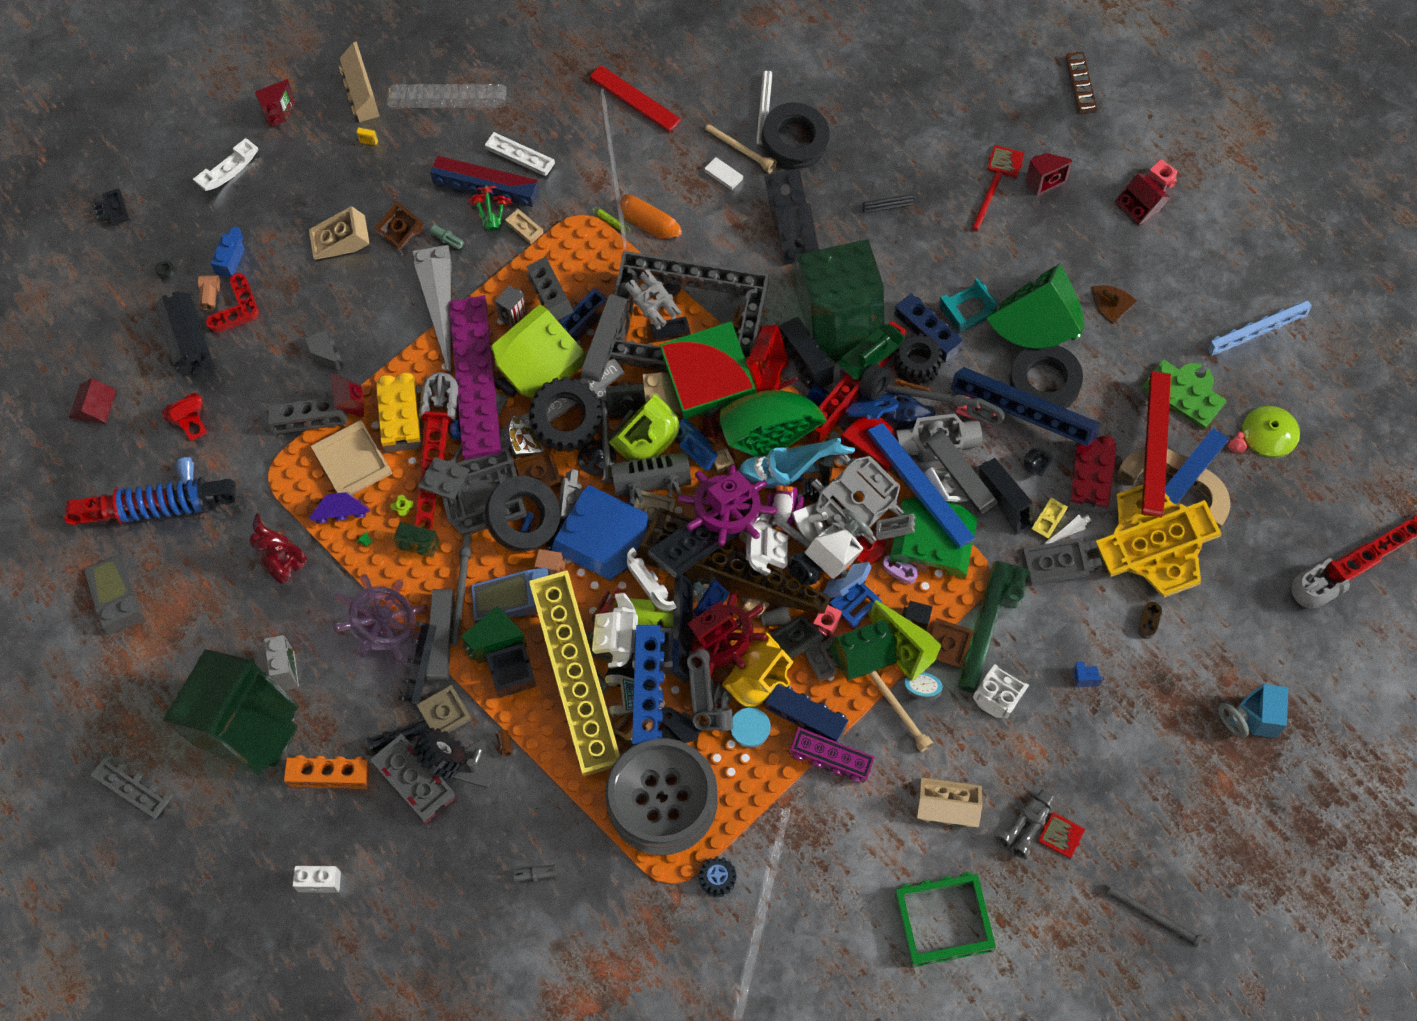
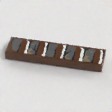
M1084 52L1067 53L1066 60L1079 114L1097 112Z

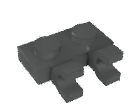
M834 636L824 642H818L803 652L819 682L836 675V668H839L835 659H830L826 652L830 651L828 648L834 641Z

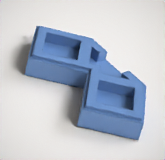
M869 562L852 564L846 578L829 580L823 594L830 598L844 596L849 592V588L855 584L860 585L866 580L871 570V565Z

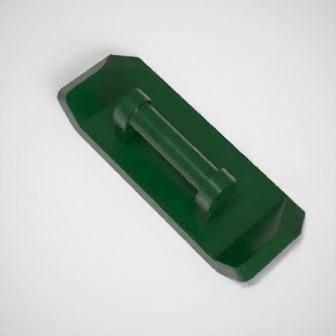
M883 324L838 360L837 363L853 379H861L871 365H878L898 349L905 340V336L893 325Z

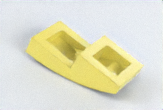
M1050 498L1032 530L1049 539L1068 506Z

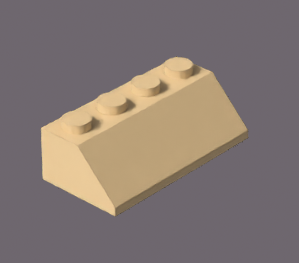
M353 42L340 57L342 65H339L341 76L345 75L346 77L343 79L345 89L349 88L350 92H347L349 102L354 103L351 106L353 115L358 116L359 122L380 116L357 42Z

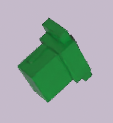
M366 532L357 540V543L361 542L364 546L368 547L373 541L368 537V532Z

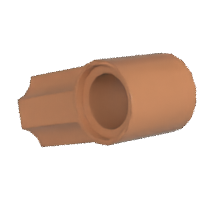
M218 275L199 276L198 288L200 293L198 307L204 311H212L215 309L216 295L220 290V278Z

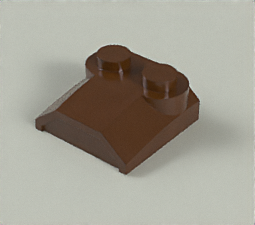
M396 201L374 229L401 250L413 236H417L422 232L424 223Z

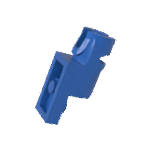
M687 419L681 420L679 422L680 430L676 436L681 442L679 447L704 470H709L718 456L711 448L712 442Z

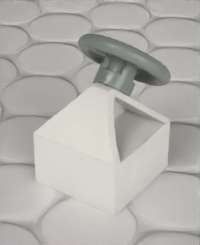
M849 509L843 510L844 516L849 521L844 527L833 523L817 536L805 551V554L832 579L851 565L863 550V547L855 537L860 532L869 538L873 536V532L867 524Z

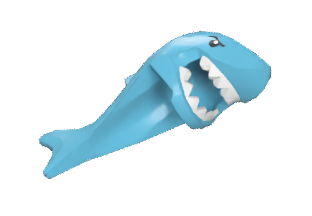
M840 438L791 449L778 447L771 449L767 455L747 459L741 464L739 472L754 484L765 480L767 482L765 488L774 489L777 485L787 486L793 483L802 474L820 470V467L814 464L819 458L828 455L854 453L855 448L841 445Z

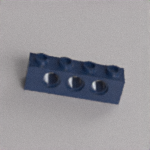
M911 293L895 306L894 315L914 334L916 333V336H919L921 333L924 334V337L929 335L931 340L935 339L937 341V345L941 347L942 360L945 363L961 350L963 344L961 336L956 332L954 333L945 321H941L932 309H928L919 297H915Z

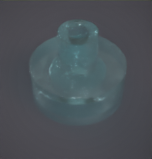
M697 582L693 585L695 588L693 597L698 603L705 601L713 593L709 584L702 585L700 582Z

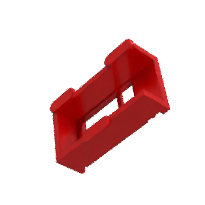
M778 324L761 326L749 354L750 356L746 358V363L756 392L778 390L780 386L779 376L782 368H787L789 355L786 354ZM766 357H767V360H766V362H765V364H764V367H763V369H762L761 362H762V361H765V359H766Z

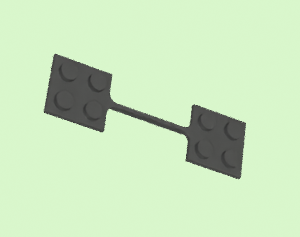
M496 392L499 417L509 396ZM462 443L452 460L445 461L434 457L418 488L454 501L470 469L456 464L462 451Z

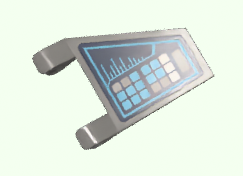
M607 675L605 680L608 686L621 684L623 701L621 706L609 707L610 715L618 717L633 713L634 679L622 675ZM646 683L643 688L649 691L655 685ZM650 702L643 705L644 710H651L654 707ZM659 703V708H663L664 703Z

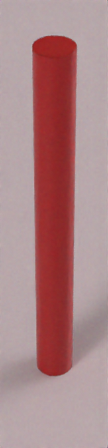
M999 171L995 172L971 229L975 232L979 230L1002 176V173Z

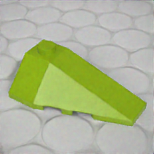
M878 600L874 601L869 614L872 623L885 619L895 636L897 665L912 681L915 680L936 660L941 645L919 626Z

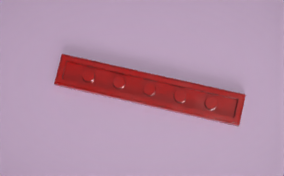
M602 65L590 75L591 81L670 133L681 122L680 118Z

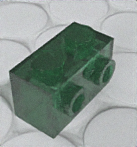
M399 522L393 538L398 549L434 557L440 541L437 531Z

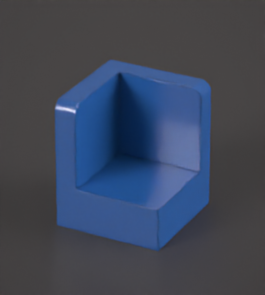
M1076 662L1073 668L1075 686H1100L1102 676H1099L1098 667H1085L1084 662Z

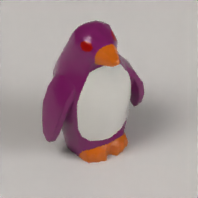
M777 485L775 498L773 493L769 495L768 506L777 509V513L773 515L774 519L780 514L782 519L792 526L795 522L792 512L803 508L804 497L801 496L798 501L797 488ZM777 524L775 525V530L788 534Z

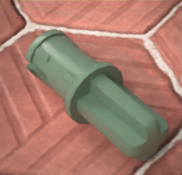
M436 224L430 229V235L437 237L442 243H447L456 249L462 248L464 241L452 235L451 231H446Z

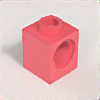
M1160 159L1150 169L1148 176L1165 191L1176 183L1178 171Z
M828 605L824 614L818 613L813 625L822 632L823 637L831 638L841 619L842 611ZM829 620L831 624L824 625L822 621Z

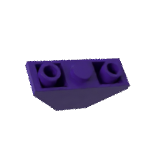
M349 492L328 494L312 513L310 521L316 520V523L328 522L327 518L335 517V521L347 519L346 515H354V518L365 517L366 513L370 512V508Z

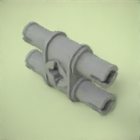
M645 270L647 274L642 272L640 278L648 286L647 290L642 291L634 280H630L631 284L627 282L624 287L633 297V303L643 312V316L649 318L658 330L661 329L660 325L662 327L666 325V321L658 313L659 309L665 308L672 319H676L675 315L679 317L682 311L673 302V296L666 291L663 283L657 281L650 270Z

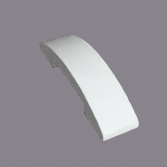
M245 138L233 148V154L211 171L205 169L193 178V181L205 191L219 187L237 175L252 160L258 151V147Z

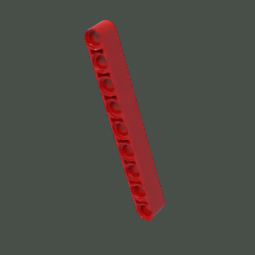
M1151 371L1149 379L1141 514L1144 516L1162 518L1164 512L1171 373Z

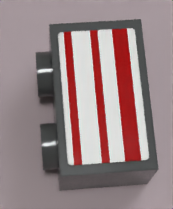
M508 285L495 300L499 320L510 327H514L527 314L524 294L518 288L514 289Z

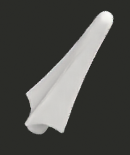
M1080 515L1076 516L1068 525L1044 544L1054 543L1064 537L1085 530V526L1091 521L1089 515H1085L1082 518Z

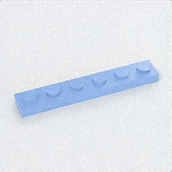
M1309 301L1298 302L1287 310L1281 309L1275 315L1265 316L1256 323H1248L1242 329H1234L1223 337L1217 336L1211 340L1208 352L1213 356L1305 317L1312 306Z

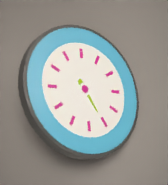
M923 672L913 681L908 676L904 678V689L913 697L930 700L939 697L943 692V683L933 674Z

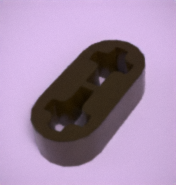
M1148 602L1142 611L1138 633L1144 639L1154 637L1158 629L1162 608L1156 602ZM1151 608H1153L1155 612L1152 618L1149 617V610ZM1147 623H1150L1149 633L1145 632Z

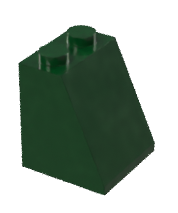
M498 606L461 636L463 641L462 647L465 649L464 653L471 661L475 659L478 664L487 661L485 654L524 643L525 648H527L524 633Z

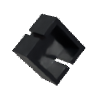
M524 643L485 654L498 698L537 687Z

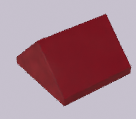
M93 378L81 383L69 417L106 424L117 392L116 389Z

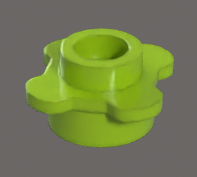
M399 495L396 502L391 504V509L393 511L396 510L400 516H405L413 508L414 503L407 500L404 495Z

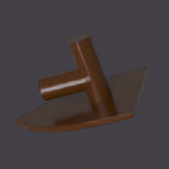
M1105 285L1093 286L1095 304L1100 313L1112 324L1137 302L1135 298L1121 289Z

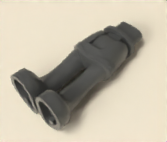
M1041 789L1038 795H1034L1025 806L1021 807L1019 810L1020 814L1007 831L999 830L995 834V840L1003 848L1009 850L1025 823L1029 822L1030 824L1022 837L1011 848L1012 854L1019 858L1027 859L1031 853L1028 847L1029 843L1038 829L1046 823L1045 819L1049 810L1052 809L1051 804L1055 799L1054 796Z

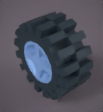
M716 856L715 859L709 858L708 862H704L699 873V882L702 889L708 895L713 894V897H717V895L723 897L726 893L728 895L730 890L734 889L736 883V871L734 865L732 866V862L726 861L724 857L719 859V856Z

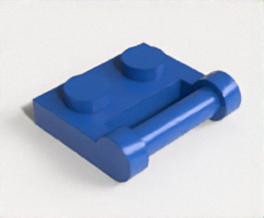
M864 583L860 585L855 584L848 589L849 592L847 594L835 597L829 604V606L842 611L841 617L852 629H855L858 623L870 613L874 601L878 600L882 603L879 597ZM868 598L870 602L852 617L849 613L863 600Z

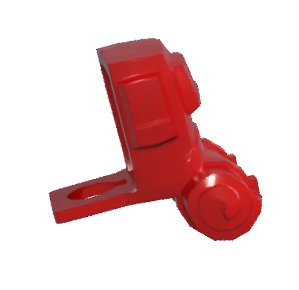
M198 393L187 394V397L172 405L168 404L166 408L162 409L163 419L168 423L182 427L190 441L207 433L200 420L203 401ZM192 421L200 426V431L197 434H192L189 431V423Z

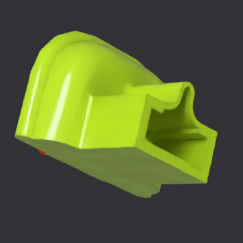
M654 393L608 443L628 461L659 456L678 435V417Z

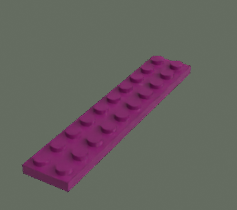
M485 295L449 301L455 373L458 384V407L463 457L465 460L502 453L487 300Z

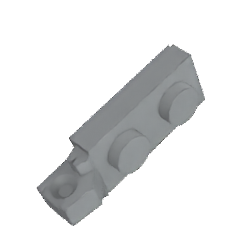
M574 469L566 472V476L561 482L560 518L565 520L581 495L582 485L577 481L578 471Z

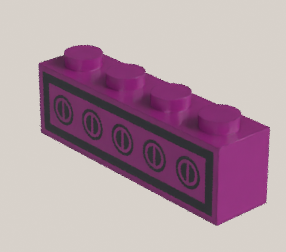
M802 728L797 729L788 752L797 761L803 762L805 760L811 762V766L822 769L824 767L829 769L831 774L847 776L850 781L858 784L864 783L868 779L875 756Z

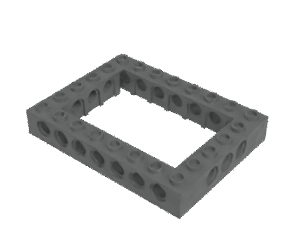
M623 251L614 295L629 299V305L609 361L615 358L619 364L667 371L659 346H653L651 343L648 345L635 343L633 340H630V342L626 341L634 303L633 297L624 286L627 282L631 284L630 280H634L638 285L641 273L647 274L645 270H650L655 279L662 283L745 296V311L742 312L741 330L739 329L738 341L746 361V358L750 356L749 354L760 331L769 286V274Z

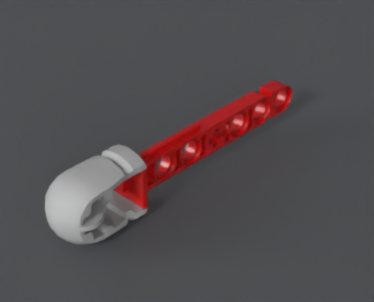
M443 372L433 373L428 376L424 381L421 391V407L418 417L425 424L420 463H422L420 483L434 459L427 456L429 451L436 450L438 452L437 458L444 460L448 424L456 421L458 384L450 374ZM445 393H447L449 403L447 404L448 413L430 412L429 403L433 401L435 407H443L444 403L448 401L445 398ZM432 433H439L440 438L433 441L430 439ZM419 488L418 513H416L415 527L419 534L428 535L432 532L434 526L437 494H426L423 492V489ZM425 503H429L432 506L428 512L421 510V506ZM422 521H427L430 525L428 529L421 530L419 524Z
M1417 515L1371 543H1364L1336 561L1327 557L1295 577L1292 584L1294 599L1303 607L1318 608L1348 591L1350 580L1382 562L1383 557L1417 538ZM1406 526H1412L1416 533H1409ZM1392 535H1398L1401 542H1395L1392 539ZM1387 542L1388 545L1385 549L1378 548V546H1383ZM1362 553H1369L1371 560H1365L1362 557ZM1347 562H1354L1356 569H1350L1347 566ZM1324 572L1335 586L1331 589L1326 588L1329 583L1324 577L1318 578L1317 576Z

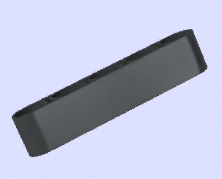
M613 294L609 295L582 367V378L596 382L601 381L628 309L629 299Z
M941 429L925 440L927 446L981 515L998 503Z
M433 589L430 624L437 626L426 671L428 681H448L454 607L453 589Z

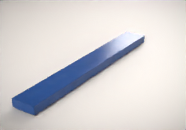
M881 423L869 429L866 434L959 549L973 542L975 539L973 534L887 427Z

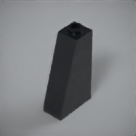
M993 458L979 465V478L997 500L998 507L1016 534L1033 527V502L997 459Z

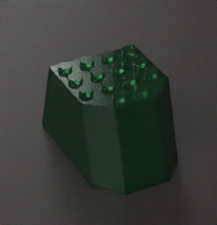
M869 239L796 255L790 276L806 328L810 332L809 338H815L818 342L819 351L824 350L827 356L837 363L838 360L884 324V285Z
M205 649L192 672L187 677L183 687L178 692L171 707L166 712L163 721L192 745L259 775L263 769L278 765L295 735L297 724H294L295 711L298 710V704L252 660Z

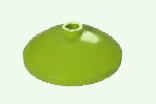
M1276 406L1255 408L1246 416L1242 425L1243 438L1248 447L1264 457H1283L1292 452L1299 442L1300 429L1297 421L1289 412Z

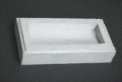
M717 157L704 168L705 173L731 191L743 180V175Z

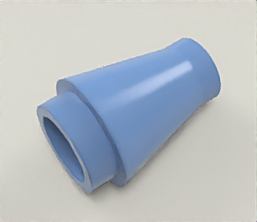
M184 457L176 460L177 464L175 467L180 480L184 483V487H187V480H193L194 462H192V458Z

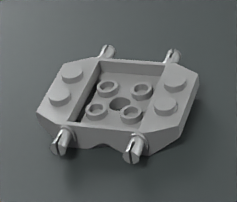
M846 454L840 455L838 458L847 468L828 486L824 487L817 479L811 484L820 494L815 511L818 514L826 512L828 518L825 521L830 526L833 523H837L844 527L849 522L843 514V509L831 498L832 496L846 509L851 510L862 519L869 528L888 509L892 510L897 516H901L904 513L896 505L900 485L871 456L851 460ZM856 492L862 493L864 500L856 502L853 499V494ZM861 532L855 537L864 536L871 545L877 540L874 536L869 538Z

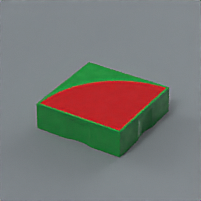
M732 321L660 344L661 354L672 380L684 420L709 412L714 408L727 405L740 397L756 392Z

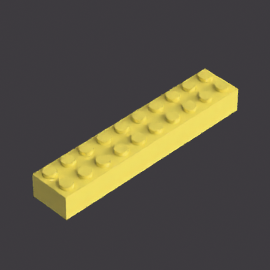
M568 570L529 581L582 775L584 777L611 769L620 757Z

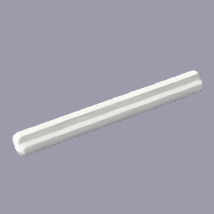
M764 71L762 76L757 145L759 146L762 145L761 133L764 121L769 114L772 82L771 71Z

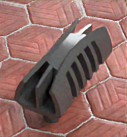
M686 452L635 459L611 465L616 498L630 495L632 504H635V497H637L639 503H642L641 490L653 492L668 489L669 497L673 498V491L676 492L678 497L681 495L679 487L691 485L690 466Z

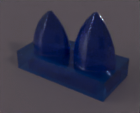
M717 581L711 582L693 610L696 617L719 601L724 603L730 593Z

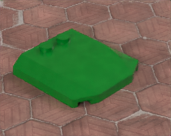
M917 497L903 499L900 507L904 512L902 515L914 514L915 527L913 528L915 533L894 537L889 560L904 564L913 561L947 570L946 574L965 579L973 542L958 549ZM947 502L974 536L978 518L961 505Z

